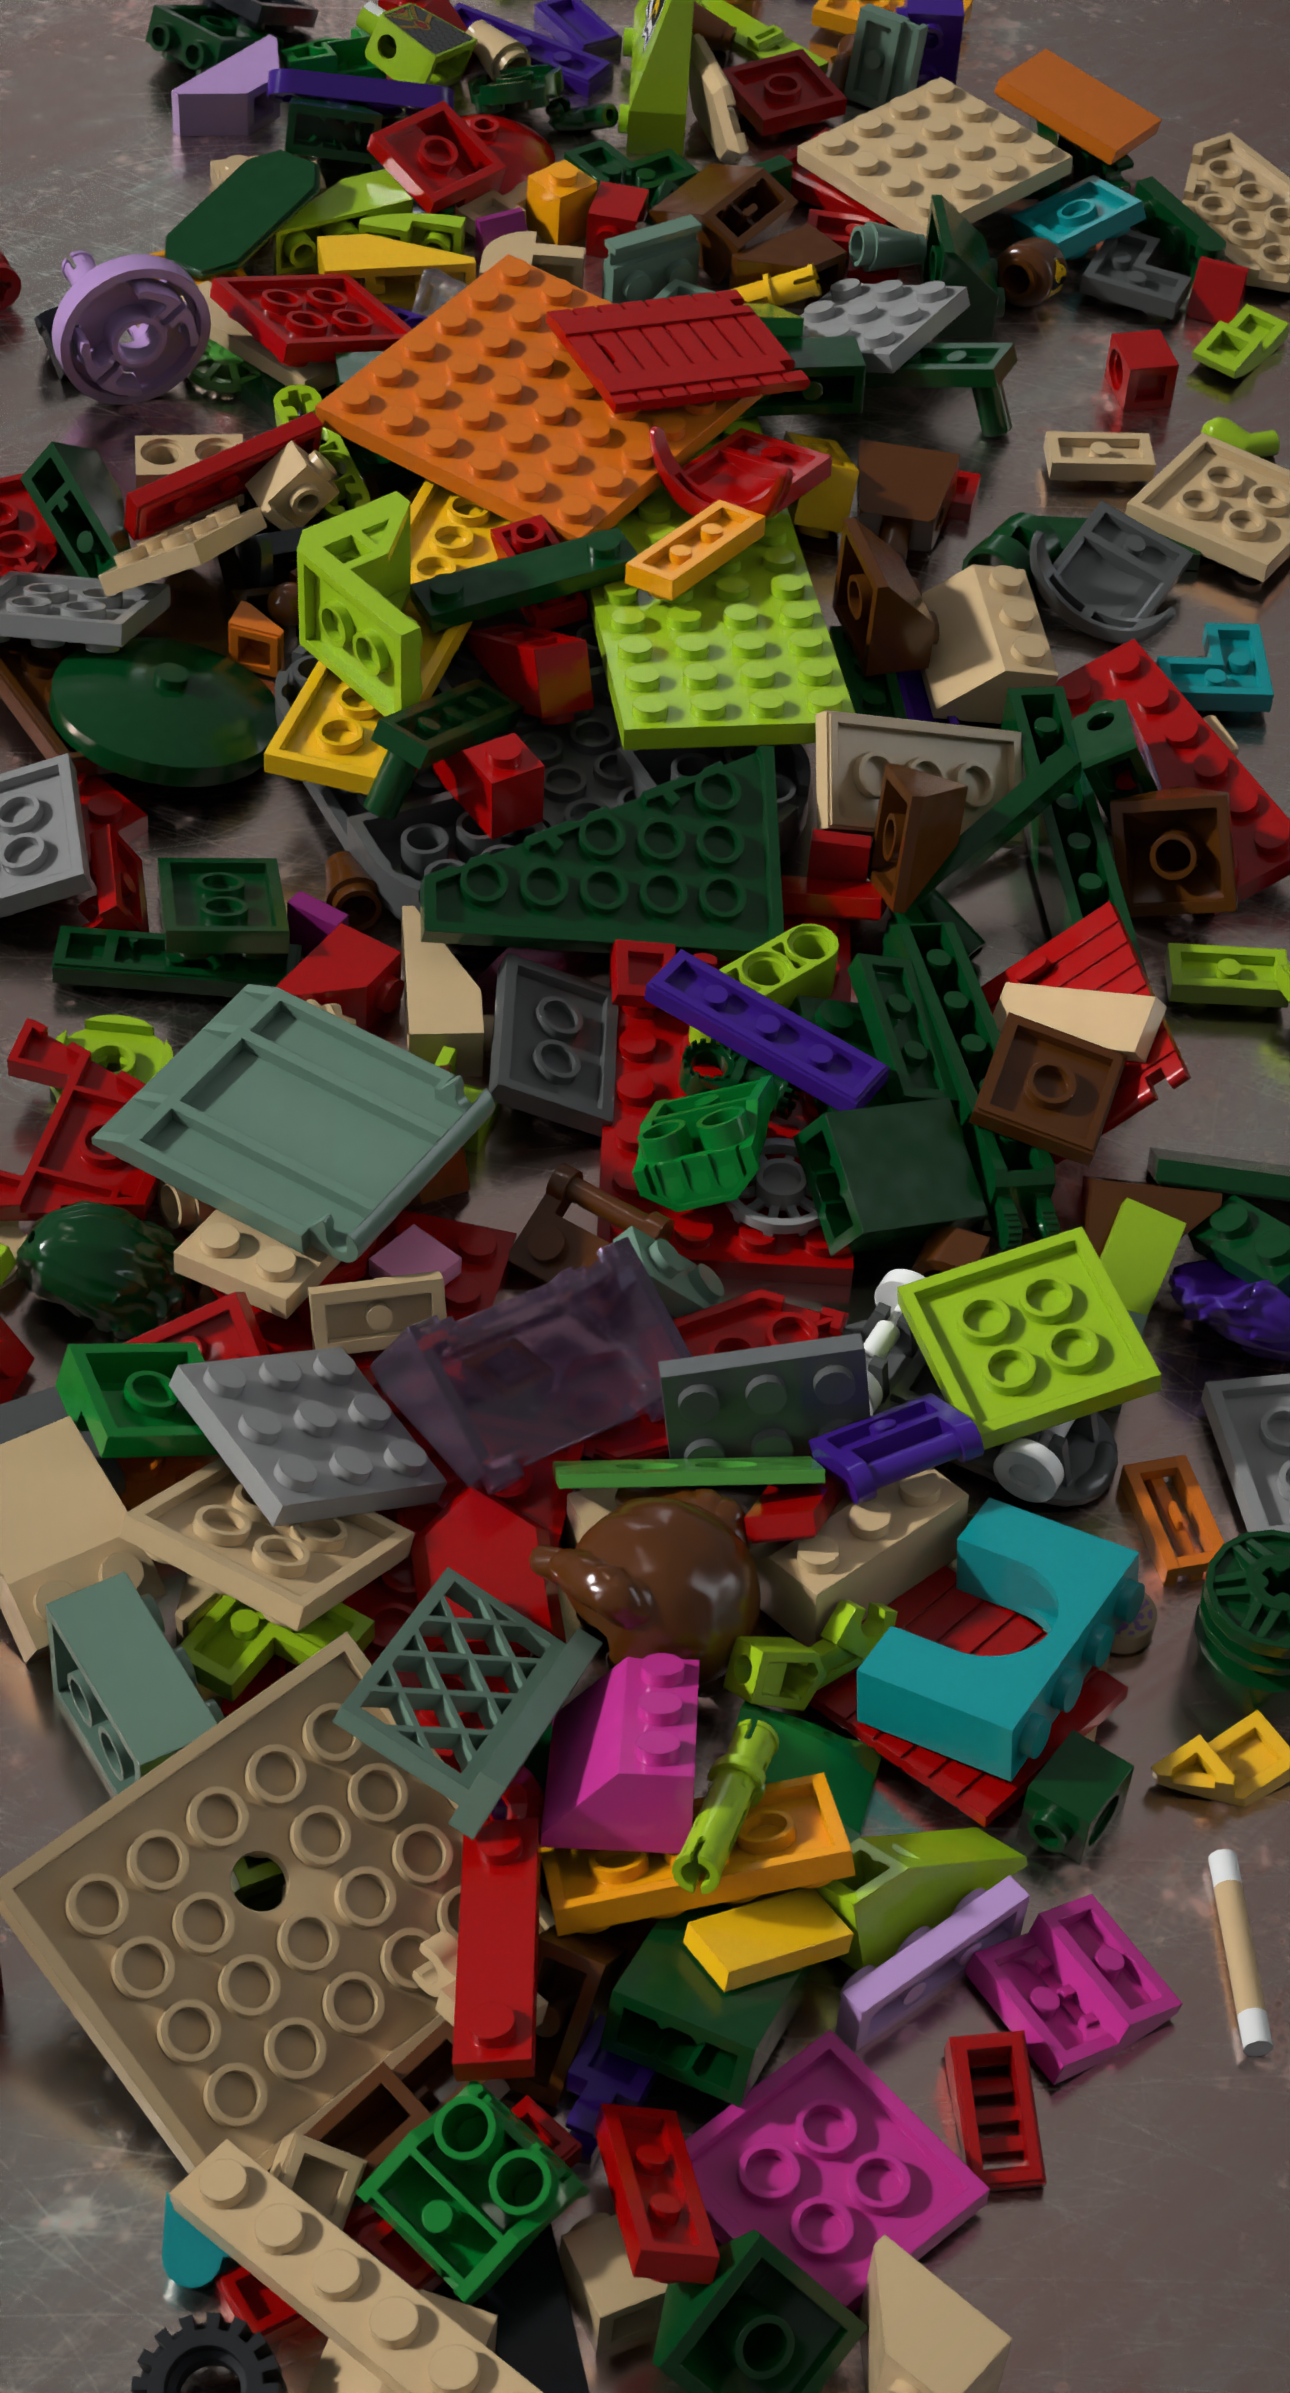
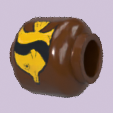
M1031 237L1023 239L1009 246L997 259V287L1004 288L1005 301L1016 307L1030 308L1051 299L1061 290L1066 280L1067 265L1064 255L1056 244L1045 238Z

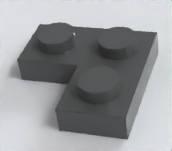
M1129 230L1120 237L1105 239L1082 275L1080 292L1094 296L1106 303H1118L1142 310L1147 315L1153 317L1174 319L1189 294L1192 277L1151 266L1158 256L1160 239Z

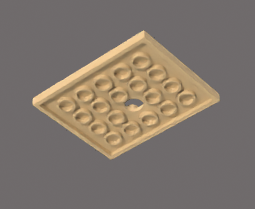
M347 1631L0 1878L1 1916L188 2174L225 2139L231 2141L264 2169L270 2170L280 2143L285 2136L294 2132L305 2135L383 2061L391 2070L394 2069L446 2020L435 2010L438 1997L431 1996L423 1991L412 1975L415 1969L429 1961L419 1951L422 1942L442 1930L450 1933L458 1940L463 1833L449 1825L448 1822L459 1805L332 1722L341 1705L372 1666ZM361 1707L386 1725H396L389 1708ZM431 1749L434 1756L443 1761L435 1749ZM248 1855L254 1858L268 1857L280 1867L286 1884L283 1887L282 1901L278 1907L260 1912L251 1910L238 1901L232 1890L231 1874L239 1859ZM541 1893L539 1934L555 1924L552 1908Z

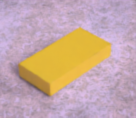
M800 1888L690 1921L687 1924L683 1943L721 1989L726 1992L849 1953L854 1933L814 1888Z

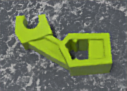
M840 1599L820 1635L824 1638L810 1647L801 1644L791 1637H737L730 1656L723 1688L750 1704L804 1711L817 1690L864 1662L889 1627L895 1626L898 1611L882 1603L869 1602L867 1618L861 1625L866 1608L851 1600Z

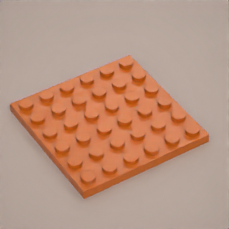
M507 254L315 405L316 416L323 424V427L513 523L542 514L559 542L562 543L588 536L596 531L611 529L663 484L656 469L650 445L649 430L653 426L661 427L664 430L669 448L679 466L682 467L763 395L760 394V396L746 398L736 397V399L715 402L712 400V402L692 405L687 403L684 406L669 408L663 406L661 409L614 414L546 323L547 311L573 310V308L597 307V305L613 303L532 266L522 259Z

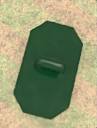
M283 150L247 159L168 233L165 241V258L175 262L186 270L188 274L199 279L238 270L260 248H264L269 240L320 192L319 164Z

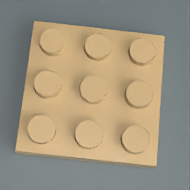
M1201 433L1127 503L1125 514L1159 534L1201 551V557H1207L1236 570L1242 576L1254 578L1264 583L1290 556V470L1205 433Z
M222 1457L125 1513L120 1538L144 1550L151 1559L163 1564H170L203 1581L205 1586L211 1591L231 1596L263 1613L268 1621L279 1626L289 1627L298 1632L407 1558L415 1533L375 1512L273 1527Z

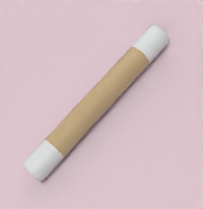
M1220 1849L1212 1852L1208 1857L1243 2051L1248 2056H1263L1273 2050V2042L1237 1853L1231 1849Z

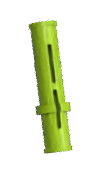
M751 1719L739 1722L734 1728L732 1740L725 1755L715 1760L707 1774V1781H709L707 1786L708 1793L684 1846L672 1867L674 1880L688 1892H695L702 1873H706V1876L701 1885V1894H708L717 1888L721 1881L722 1871L749 1809L757 1806L764 1796L767 1784H764L766 1780L765 1772L779 1746L777 1732L764 1721H757L756 1728L750 1739L746 1738L752 1727Z

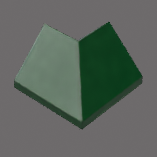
M755 2229L717 2247L720 2259L712 2284L681 2281L667 2284L652 2363L688 2393H819L868 2328L865 2323Z

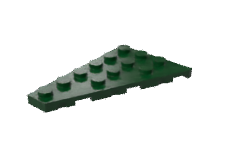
M759 746L754 754L725 765L720 761L705 767L696 776L684 775L643 791L640 798L609 810L607 806L589 812L585 818L579 821L568 820L526 836L524 842L492 855L487 851L470 858L462 866H448L425 875L420 886L421 942L610 954V949L615 940L621 939L675 944L676 954L682 949L691 955L708 953L716 956L717 960H737L784 933L774 746Z

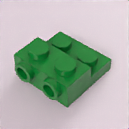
M196 1342L68 1344L55 1387L67 1415L72 1418L78 1430L90 1431L101 1458L219 1455L168 1386L177 1365L205 1362Z

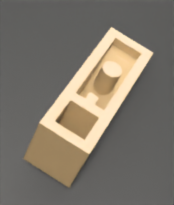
M402 906L401 951L407 1051L435 1064L443 1046L457 1049L456 1076L483 1077L484 1051H492L494 1014L483 1015L481 989L444 943L421 942V917L416 907Z

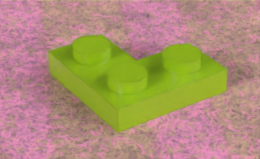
M223 1595L180 1646L184 1648L191 1660L197 1683L233 1703L274 1654L299 1666L346 1631L363 1652L375 1638V1621L340 1602L297 1632L289 1627L276 1625L268 1621L263 1613L231 1596Z

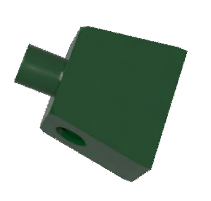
M293 97L289 103L284 151L296 155L377 165L378 160L367 150L370 135L381 130L383 115L359 105ZM363 123V137L360 142V129Z

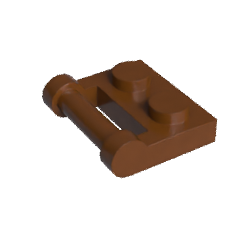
M562 1163L552 1173L544 1197L508 1252V1262L511 1268L618 1325L636 1294L627 1288L615 1246L564 1219L563 1216L571 1203H574L623 1230L634 1226L655 1240L661 1238L669 1242L674 1230V1220L657 1211L649 1215L584 1181L583 1172L566 1163Z

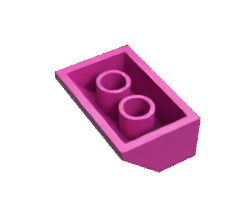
M655 1653L643 1659L627 1656L557 1713L552 1725L540 1847L680 1854L693 1823L700 1660L681 1659L669 1653Z

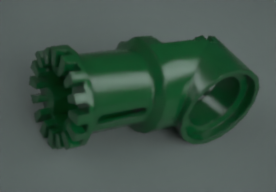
M706 1038L700 1039L698 1044L696 1040L691 1042V1046L687 1045L682 1055L679 1084L688 1096L759 1080L760 1077L773 1075L777 1087L776 1105L773 1110H775L776 1117L788 1120L792 1115V1111L796 1108V1102H793L792 1099L799 1101L800 1096L795 1094V1091H803L721 1043L720 1045L716 1044V1040L712 1038L710 1043H706ZM708 1064L719 1068L724 1074L722 1076H714V1078H710L707 1075L702 1077L700 1073L695 1072L692 1068Z

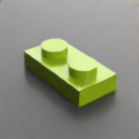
M1168 943L1164 959L1168 1001L1288 1008L1289 1002L1278 989L1276 975L1279 966L1288 963L1286 949Z

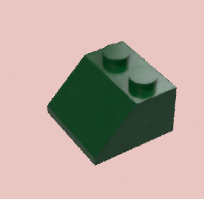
M931 195L926 234L927 253L922 265L921 284L931 281H942L946 286L967 287L970 306L934 338H993L996 318H1002L1005 310L1004 288L997 287V259L989 257L985 237L942 195Z

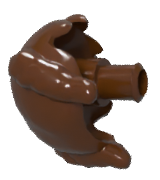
M687 1486L620 1487L615 1494L618 1508L594 1524L582 1536L575 1549H562L546 1545H539L532 1549L529 1557L531 1570L538 1576L561 1586L562 1591L568 1596L576 1612L577 1619L586 1630H599L607 1637L610 1650L606 1655L607 1668L611 1670L627 1656L643 1659L655 1653H669L681 1659L700 1660L698 1697L711 1698L724 1690L723 1684L736 1639L741 1636H753L758 1624L761 1602L759 1577L754 1557L749 1551V1541H747L744 1521L746 1514L735 1500L721 1496L717 1491L707 1488H690Z

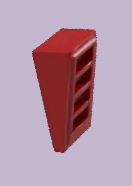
M1025 2030L949 2037L944 2047V2056L963 2163L990 2189V2192L1045 2187L1047 2181ZM996 2066L1006 2067L1008 2078L971 2081L970 2069ZM1011 2094L1013 2106L975 2110L974 2097ZM1014 2122L1017 2124L1019 2135L979 2139L978 2126ZM1022 2151L1025 2166L983 2169L982 2155Z

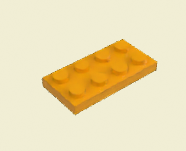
M824 1772L767 1784L762 1800L757 1806L748 1811L722 1871L719 1885L708 1894H701V1885L706 1873L701 1874L694 1893L686 1891L674 1880L672 1867L679 1855L678 1853L541 1847V1863L557 1936L573 1933L594 1934L604 1931L612 1925L651 1917L657 1919L672 1918L680 1915L685 1910L724 1902L732 1904L745 1903L763 1894L797 1887L819 1888L836 1879L856 1876L852 1849ZM705 1797L695 1798L693 1801L692 1826Z

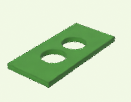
M811 1456L552 1461L553 1477L559 1489L825 1483V1469Z

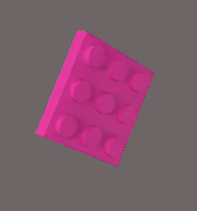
M831 2029L752 2088L741 2107L733 2104L685 2140L712 2233L723 2245L755 2229L852 2313L862 2305L874 2244L884 2234L918 2261L987 2204L990 2189Z

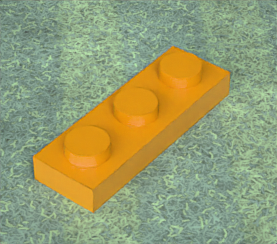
M718 500L626 563L625 584L647 591L654 598L673 601L762 538L765 533L766 516Z

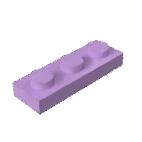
M1010 1875L988 1891L984 1888H977L959 1902L951 1917L933 1929L929 1926H923L914 1931L901 1944L897 1954L878 1968H875L873 1965H867L858 1970L848 1979L840 1992L841 2001L835 2029L836 2034L856 2053L965 1975L964 1970L975 1952L1021 1935L1030 1895Z

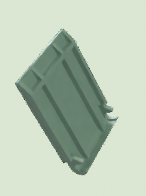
M247 984L92 1137V1144L302 1254L310 1246H313L340 1261L349 1263L354 1262L492 1115L495 1103L487 1088L482 1091L474 1103H471L464 1095V1082L461 1075L455 1077L454 1074L278 987Z

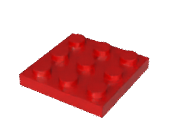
M347 273L217 277L212 279L210 298L228 313V317L237 321L252 335L255 341L263 344L277 357L280 363L286 366L300 368L307 366L308 362L322 361L335 364V353L385 351L412 330L408 324Z

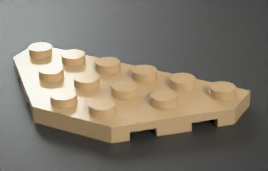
M1232 132L1194 144L1182 203L1226 241L1223 262L1249 268L1247 286L1290 293V178Z

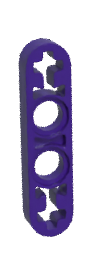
M286 68L273 69L268 72L267 98L278 103L289 104L293 97L359 105L382 115L409 117L444 100L454 110L455 91L445 86Z

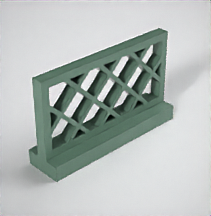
M447 1567L341 1705L332 1722L458 1804L459 1806L448 1824L474 1840L601 1647L602 1642L578 1627L568 1644H566ZM445 1596L471 1612L473 1618L454 1617ZM422 1636L442 1637L449 1653L429 1652ZM466 1639L484 1640L491 1655L472 1654ZM508 1642L520 1644L539 1658L515 1657ZM395 1671L416 1672L423 1688L402 1687ZM440 1674L460 1675L467 1691L447 1690ZM483 1676L502 1677L510 1693L491 1692ZM361 1707L389 1708L396 1725H386ZM413 1710H433L441 1727L420 1726ZM458 1712L478 1713L485 1729L465 1728ZM431 1749H452L462 1773H459L435 1757Z

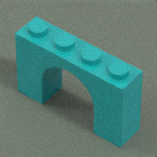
M988 1498L957 1538L956 1588L1029 1617L1046 1630L1047 1636L1035 1645L1016 1653L1001 1656H979L951 1649L890 1626L857 1669V1721L1011 1782L1028 1757L1036 1759L1042 1753L1050 1734L1051 1724L1060 1711L1068 1713L1072 1710L1080 1695L1084 1677L1092 1666L1099 1668L1104 1664L1111 1651L1114 1634L1123 1622L1132 1623L1138 1615L1145 1594L1144 1584L1138 1582L1139 1552Z

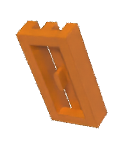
M1186 1454L1123 1465L1119 1483L1163 1587L1176 1585L1178 1576L1183 1575L1187 1576L1189 1582L1202 1580L1209 1562L1225 1542ZM1163 1477H1171L1203 1553L1196 1554L1184 1527L1182 1514L1177 1503L1173 1501ZM1143 1481H1146V1483H1147V1486H1148V1488H1149V1490H1150V1493H1151V1495H1152V1497H1153V1500H1154V1502H1155V1504H1156V1507H1157V1509H1158V1511H1159V1514H1160V1516H1161V1518H1162V1521H1163V1523H1164V1525H1165V1528H1166V1530H1167V1532H1168V1534H1169V1537H1170V1539H1171V1541H1172V1544H1173V1546H1174V1548H1175V1551H1176L1178 1557H1176L1175 1554H1174V1551H1173V1549H1172V1547H1171V1544H1170V1542H1169V1540H1168V1538H1167V1535H1166V1533H1165V1531H1164V1528H1163V1526H1162V1524H1161V1521H1160V1519H1159V1517H1158V1514H1157V1512H1156V1510H1155V1507H1154V1505H1153V1503H1152V1500H1151V1498H1150V1496H1149V1493H1148V1491H1147V1489H1146V1486H1145V1484H1144Z

